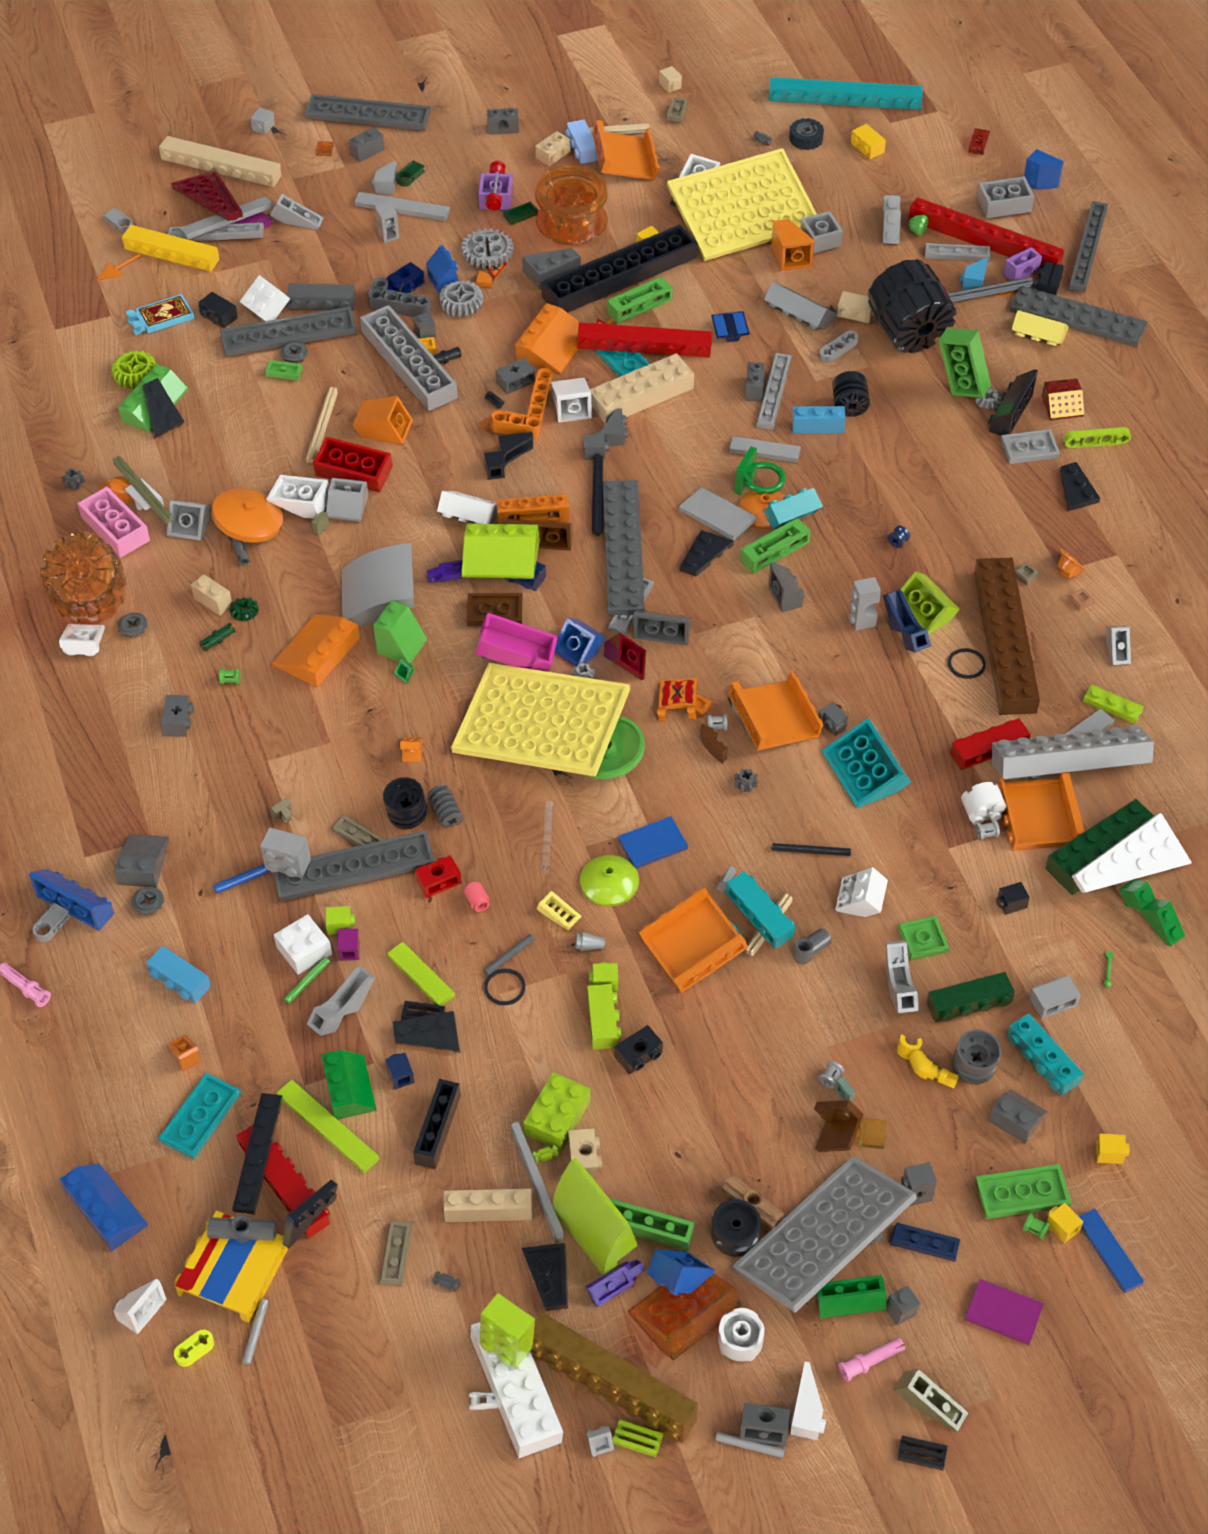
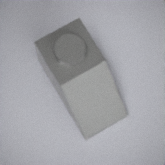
M396 161L376 171L375 178H372V187H375V194L394 195L397 180Z
M1126 625L1106 626V645L1112 665L1131 664L1130 627Z

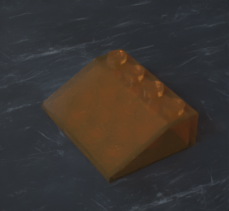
M714 1273L692 1293L675 1295L670 1293L666 1286L661 1285L629 1309L628 1313L656 1346L674 1361L719 1326L725 1314L732 1312L734 1309L742 1308L736 1289Z

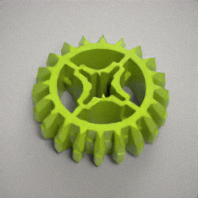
M138 350L135 352L130 351L129 353L124 352L123 356L118 355V359H114L112 376L120 387L124 386L125 389L130 387L133 390L157 363L153 356L145 353L144 350L138 352Z

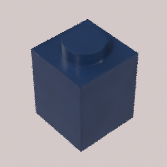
M405 1052L393 1054L385 1059L387 1071L395 1090L415 1083L414 1074Z

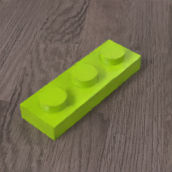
M1094 685L1090 686L1083 702L1134 724H1136L1144 706Z

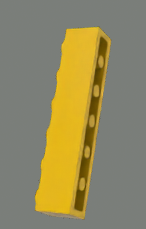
M130 225L122 236L124 249L197 269L211 272L219 261L217 247Z

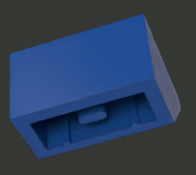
M443 245L439 246L426 262L427 276L438 294L444 288V285H449V282L455 283L456 280L459 282L456 270H458L456 261L452 260L449 250L447 251Z

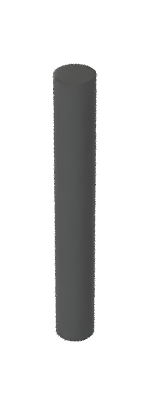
M529 934L484 968V973L489 976L534 941L533 936Z

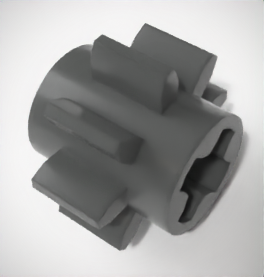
M69 469L65 471V476H62L66 489L78 490L82 487L81 483L85 482L81 470Z
M741 769L740 774H735V787H739L741 792H751L753 787L757 788L758 775L754 774L752 769Z

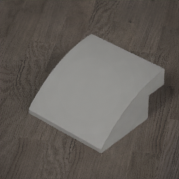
M411 543L374 550L360 556L342 568V617L358 625H374L391 600L405 604L409 608H414Z

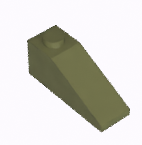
M919 1369L905 1371L894 1388V1391L911 1406L955 1432H958L968 1414L964 1408Z

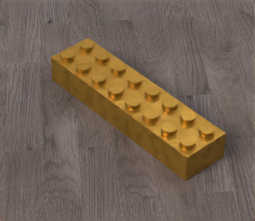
M540 1312L535 1320L533 1347L530 1351L535 1360H543L548 1363L552 1370L565 1373L574 1383H582L595 1395L599 1393L611 1405H619L626 1409L625 1411L630 1416L643 1419L650 1428L655 1430L658 1428L665 1432L669 1439L673 1441L678 1440L682 1443L685 1441L697 1421V1402L545 1313Z

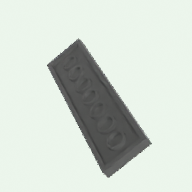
M312 94L304 114L306 119L425 131L431 113V106Z
M1020 286L1010 307L1011 312L1017 313V310L1061 322L1067 324L1071 329L1133 347H1138L1148 322L1025 286Z
M350 306L220 329L226 357L283 347L293 342L306 343L357 333Z
M425 830L312 856L303 878L290 877L280 872H274L279 899L282 902L415 871L420 866L428 865L435 861L427 831Z

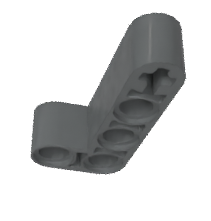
M379 277L373 281L368 292L369 306L372 310L376 311L389 305L398 315L414 317L426 312L431 315V302L428 297L388 290V281L385 278Z

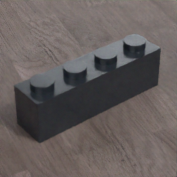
M443 1079L438 1080L413 1152L416 1165L436 1169L461 1097L459 1083Z

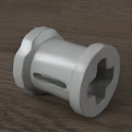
M727 714L723 716L708 715V727L714 730L723 729L727 731Z
M996 820L988 824L981 825L977 823L975 825L976 836L979 841L986 837L994 836L997 838L1000 835L999 825Z
M829 1061L825 1072L820 1074L818 1080L824 1087L834 1089L839 1075L844 1073V1068L835 1061Z

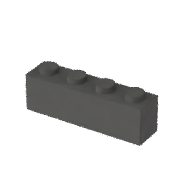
M289 283L287 296L290 298L287 302L288 309L332 310L350 306L351 311H354L356 298L354 285Z

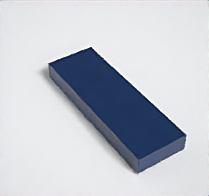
M897 1222L891 1240V1245L954 1262L956 1261L960 1243L958 1238Z

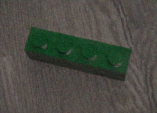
M1006 972L929 991L927 1005L935 1023L940 1021L947 1022L955 1017H966L974 1012H985L993 1007L1007 1006L1012 1003L1015 991Z

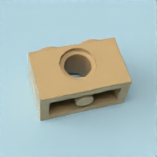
M594 1128L569 1130L571 1160L576 1157L591 1177H598V1169L602 1168L601 1155L597 1156L596 1149H600L599 1136H595ZM582 1152H589L590 1154H588V1155H582L581 1153H582Z

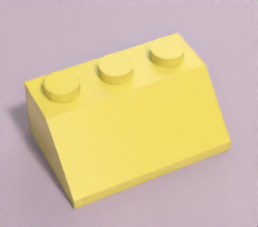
M1017 310L1011 330L1015 331V335L1024 337L1026 334L1031 336L1032 340L1040 342L1043 339L1047 340L1046 344L1056 346L1057 344H1062L1069 326Z

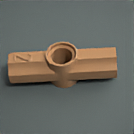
M735 1175L730 1176L722 1187V1191L732 1199H740L747 1202L754 1200L758 1202L751 1205L757 1209L760 1214V1220L769 1228L773 1229L783 1220L785 1214L763 1198L761 1191L750 1188Z

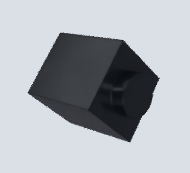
M1022 882L999 888L996 902L998 907L1002 908L1005 915L1026 909L1030 896Z

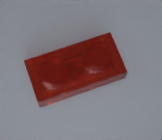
M975 128L968 152L984 155L990 131Z

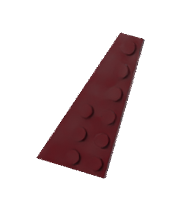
M216 170L171 183L172 189L227 221H235L243 217L241 208Z

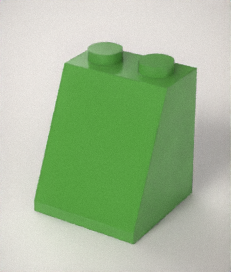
M394 600L390 601L373 625L377 654L398 662L402 658L411 664L427 641V637L410 608Z

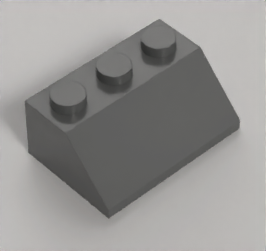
M637 610L634 612V639L688 645L692 617Z

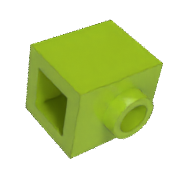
M350 906L326 907V929L328 935H338L339 929L352 928V926L356 925L355 914H351Z
M601 962L593 964V972H589V984H612L613 991H618V963Z

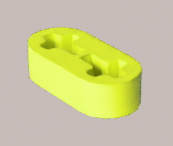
M199 1330L178 1345L174 1350V1358L177 1364L182 1367H188L208 1353L214 1346L212 1334L208 1330ZM201 1338H203L204 1340L207 1339L208 1343L204 1345L203 1343H200L199 1340ZM181 1353H188L189 1357L185 1359L181 1357Z

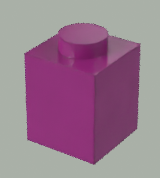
M345 928L338 930L337 951L339 961L360 960L358 929Z

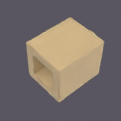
M673 66L659 71V84L668 93L681 89L682 75Z

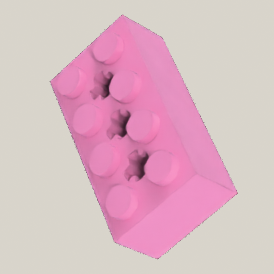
M108 487L77 503L81 518L120 558L150 541L147 526Z

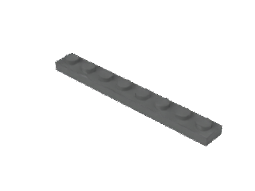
M1092 201L1069 285L1070 290L1085 292L1108 207L1106 203Z

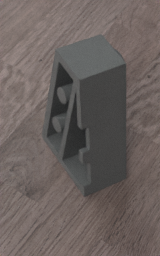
M573 248L522 256L523 272L541 289V282L581 266V256Z

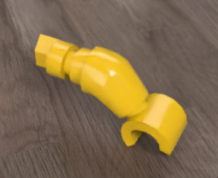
M901 1034L897 1045V1052L902 1058L910 1061L914 1073L925 1080L927 1078L934 1080L935 1078L938 1079L937 1082L955 1088L959 1075L949 1072L950 1070L942 1068V1070L938 1069L939 1066L933 1064V1061L929 1060L923 1051L920 1050L922 1046L921 1038L917 1039L915 1045H909L905 1041L906 1037Z

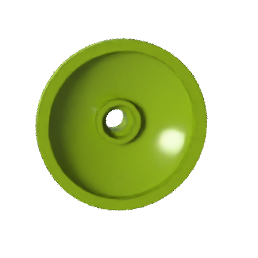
M603 855L592 859L584 866L580 874V887L583 894L590 901L601 906H617L629 901L635 895L639 886V875L634 865L627 859L616 855Z

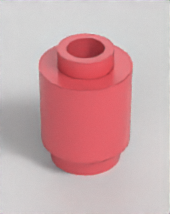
M471 882L466 886L464 895L471 908L476 912L486 910L490 903L482 884Z

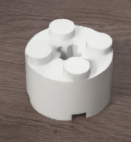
M993 782L977 784L972 787L973 791L969 793L965 791L962 794V803L973 825L981 824L984 820L989 819L991 821L999 820L1002 817L1001 813L1006 809L1000 789L997 784L993 785Z
M734 1309L732 1312L725 1314L719 1324L718 1343L721 1353L734 1361L754 1360L763 1346V1322L750 1309Z

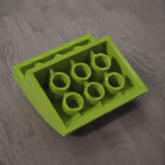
M576 1157L573 1158L557 1185L553 1198V1208L558 1220L603 1276L617 1267V1261L638 1245L628 1221Z

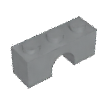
M875 577L854 581L848 620L850 624H853L855 631L875 627L877 624L878 614L873 604L879 603L881 590Z

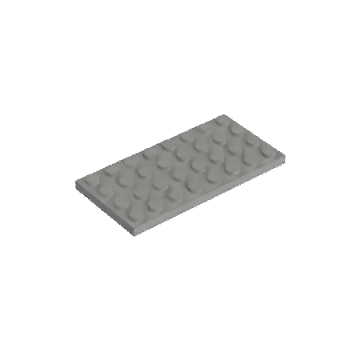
M852 1156L732 1266L733 1270L739 1276L796 1313L917 1199L916 1194Z

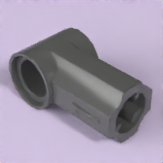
M820 928L806 938H799L795 943L794 960L799 964L809 963L813 955L831 944L832 939L825 929Z

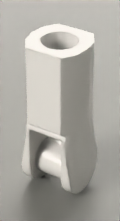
M472 1392L469 1394V1398H471L470 1410L498 1408L493 1392ZM487 1397V1403H480V1398Z

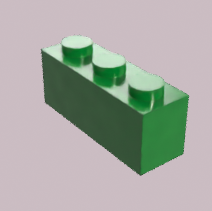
M882 1275L830 1281L816 1293V1304L820 1319L886 1310V1289Z

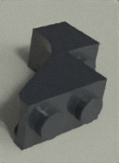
M533 432L498 436L499 451L484 453L488 480L505 478L504 470L506 465L533 449Z

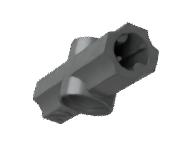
M243 1215L235 1218L210 1217L207 1225L208 1238L235 1239L239 1243H246L250 1240L274 1241L277 1223L276 1220L249 1219ZM241 1227H246L244 1231H237Z

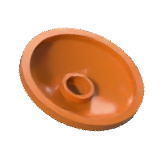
M751 490L741 498L739 507L756 516V521L751 525L752 527L772 529L764 510L768 507V503L776 499L778 502L782 501V498L786 495L780 491L772 494H759Z

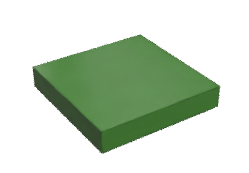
M937 916L898 924L901 938L907 942L910 961L949 952L950 948Z

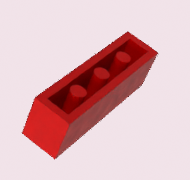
M1020 718L1009 720L1004 724L992 726L985 731L975 732L971 736L952 742L950 754L960 770H964L991 760L992 743L999 742L1000 740L1013 741L1018 738L1030 739L1031 734Z

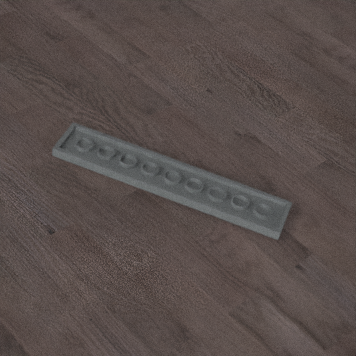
M638 480L603 481L608 615H634V612L637 610L645 611Z

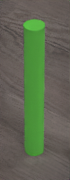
M324 957L289 992L284 1001L290 1004L330 963V960Z

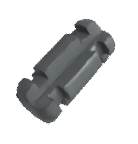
M756 131L753 136L755 140L763 144L770 145L772 142L771 136L768 137V135L759 133V131Z
M438 1271L433 1277V1283L435 1285L439 1283L441 1287L450 1290L453 1288V1291H457L460 1286V1279L457 1278L455 1280L453 1276L445 1273L441 1275Z

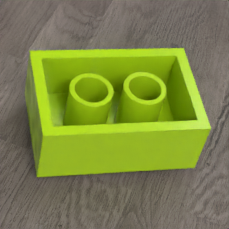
M552 1072L523 1122L524 1135L550 1147L556 1145L557 1149L562 1152L569 1140V1130L576 1128L591 1101V1089Z
M497 1293L481 1313L479 1343L488 1353L493 1352L503 1364L511 1365L516 1369L532 1350L535 1319Z

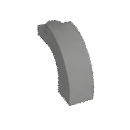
M906 940L885 942L886 975L893 1005L898 1013L919 1011L917 990L912 984L909 971Z

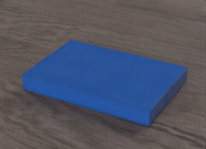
M671 816L618 836V841L636 869L688 849L687 842Z

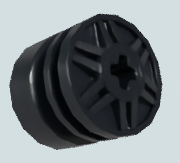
M846 371L834 378L832 382L834 406H845L846 417H856L866 412L870 406L868 381L865 375L857 371Z
M400 777L386 785L383 791V801L390 822L395 827L401 829H411L419 826L427 816V804L421 784L415 779Z

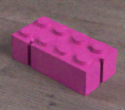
M487 613L481 625L475 654L513 667L548 672L552 665L558 636Z

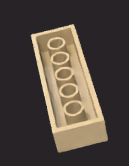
M676 353L590 389L591 407L606 424L615 409L622 408V414L627 417L694 389V373Z

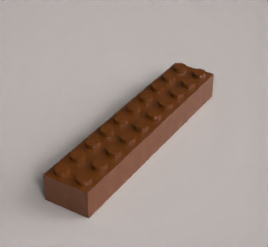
M1013 557L976 559L974 576L999 715L1037 714L1040 697Z

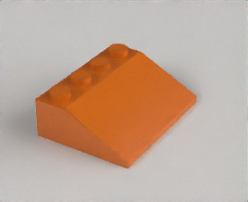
M546 303L515 344L516 359L526 358L531 365L547 368L561 375L579 350L577 349L579 321L562 308Z
M315 614L277 656L272 665L318 688L360 639L358 624L344 617Z

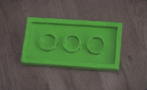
M1060 1164L983 1175L975 1178L986 1219L1051 1210L1053 1207H1060L1064 1203L1071 1207L1072 1204Z

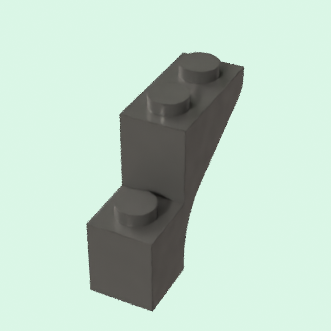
M622 408L614 410L601 431L592 435H583L585 460H593L596 454L602 455L605 459V452H608V446L625 445V438H628L627 427L624 428L626 426V415L622 414Z

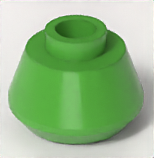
M915 215L909 221L908 227H910V231L918 237L922 236L927 228V216Z

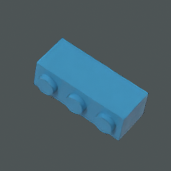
M795 406L792 412V432L844 433L845 406Z
M164 946L146 962L149 970L148 974L154 980L159 979L169 990L178 992L185 1001L190 1000L195 1004L211 988L209 977Z

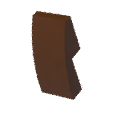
M702 724L700 726L702 743L708 752L723 764L727 760L728 747L724 743L717 741L718 733L713 728Z

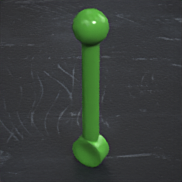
M1107 951L1105 955L1107 971L1104 986L1106 988L1112 985L1110 981L1111 959L1114 957L1112 951Z

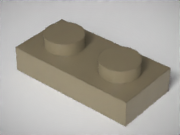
M673 97L667 114V121L682 123L688 106V99Z

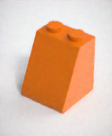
M789 219L773 221L771 247L780 270L787 271L812 267L814 240Z
M391 396L363 401L352 425L360 437L403 444L413 419L399 397Z

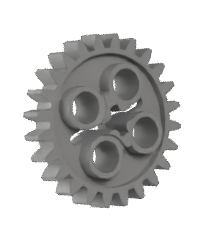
M484 228V231L478 229L477 233L472 231V235L467 234V238H464V242L461 243L463 258H466V262L470 261V265L476 264V267L482 265V269L485 266L491 269V265L497 268V264L503 265V261L508 262V258H512L511 254H513L514 249L512 238H509L508 234L505 235L504 231L499 233V229L493 231V228L489 231ZM485 240H488L490 257H487Z

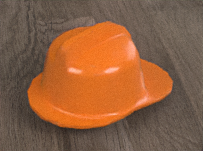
M119 476L102 483L98 488V491L108 487L124 504L134 501L126 493L125 488L131 484L125 477Z
M1060 547L1058 548L1062 554L1057 565L1061 576L1066 579L1076 578L1086 570L1070 553Z

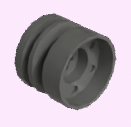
M978 1029L967 1031L962 1035L952 1059V1067L955 1074L959 1075L961 1080L969 1084H982L991 1079L1001 1057V1046L998 1039L993 1034Z

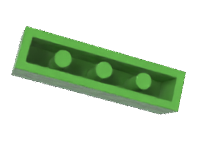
M610 1198L611 1202L628 1221L634 1236L689 1251L694 1234V1222Z

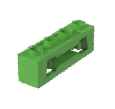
M659 277L608 299L607 314L619 324L671 301L673 287L663 277ZM630 309V313L622 316L623 311L627 313V310Z
M798 518L789 521L766 536L760 537L757 541L744 546L741 549L740 561L755 574L769 566L771 562H776L810 543L811 530ZM795 541L798 542V543H796L795 545H793V546L790 547V545L793 544V542H795ZM766 558L765 562L758 565V562L763 561Z

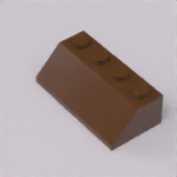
M499 519V524L538 525L539 549L571 551L573 523Z

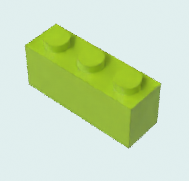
M612 984L587 986L593 1050L614 1048L618 1044V1040L622 1039L621 1027L616 1026V1022H620L619 1009L614 1007V1004H618L617 991L613 992Z

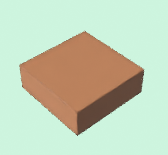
M1084 588L1070 594L1068 598L1079 611L1094 604L1095 601Z

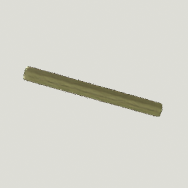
M117 456L113 458V464L162 521L165 524L173 522V516L122 457Z

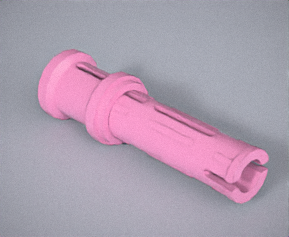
M7 963L0 965V975L18 987L24 997L31 998L38 1007H43L48 1003L51 997V993L48 990L40 988L36 981L26 979Z
M897 1337L895 1340L864 1355L856 1354L853 1359L845 1363H838L839 1372L843 1379L849 1382L852 1377L860 1373H867L869 1367L905 1351V1346H901L904 1343Z

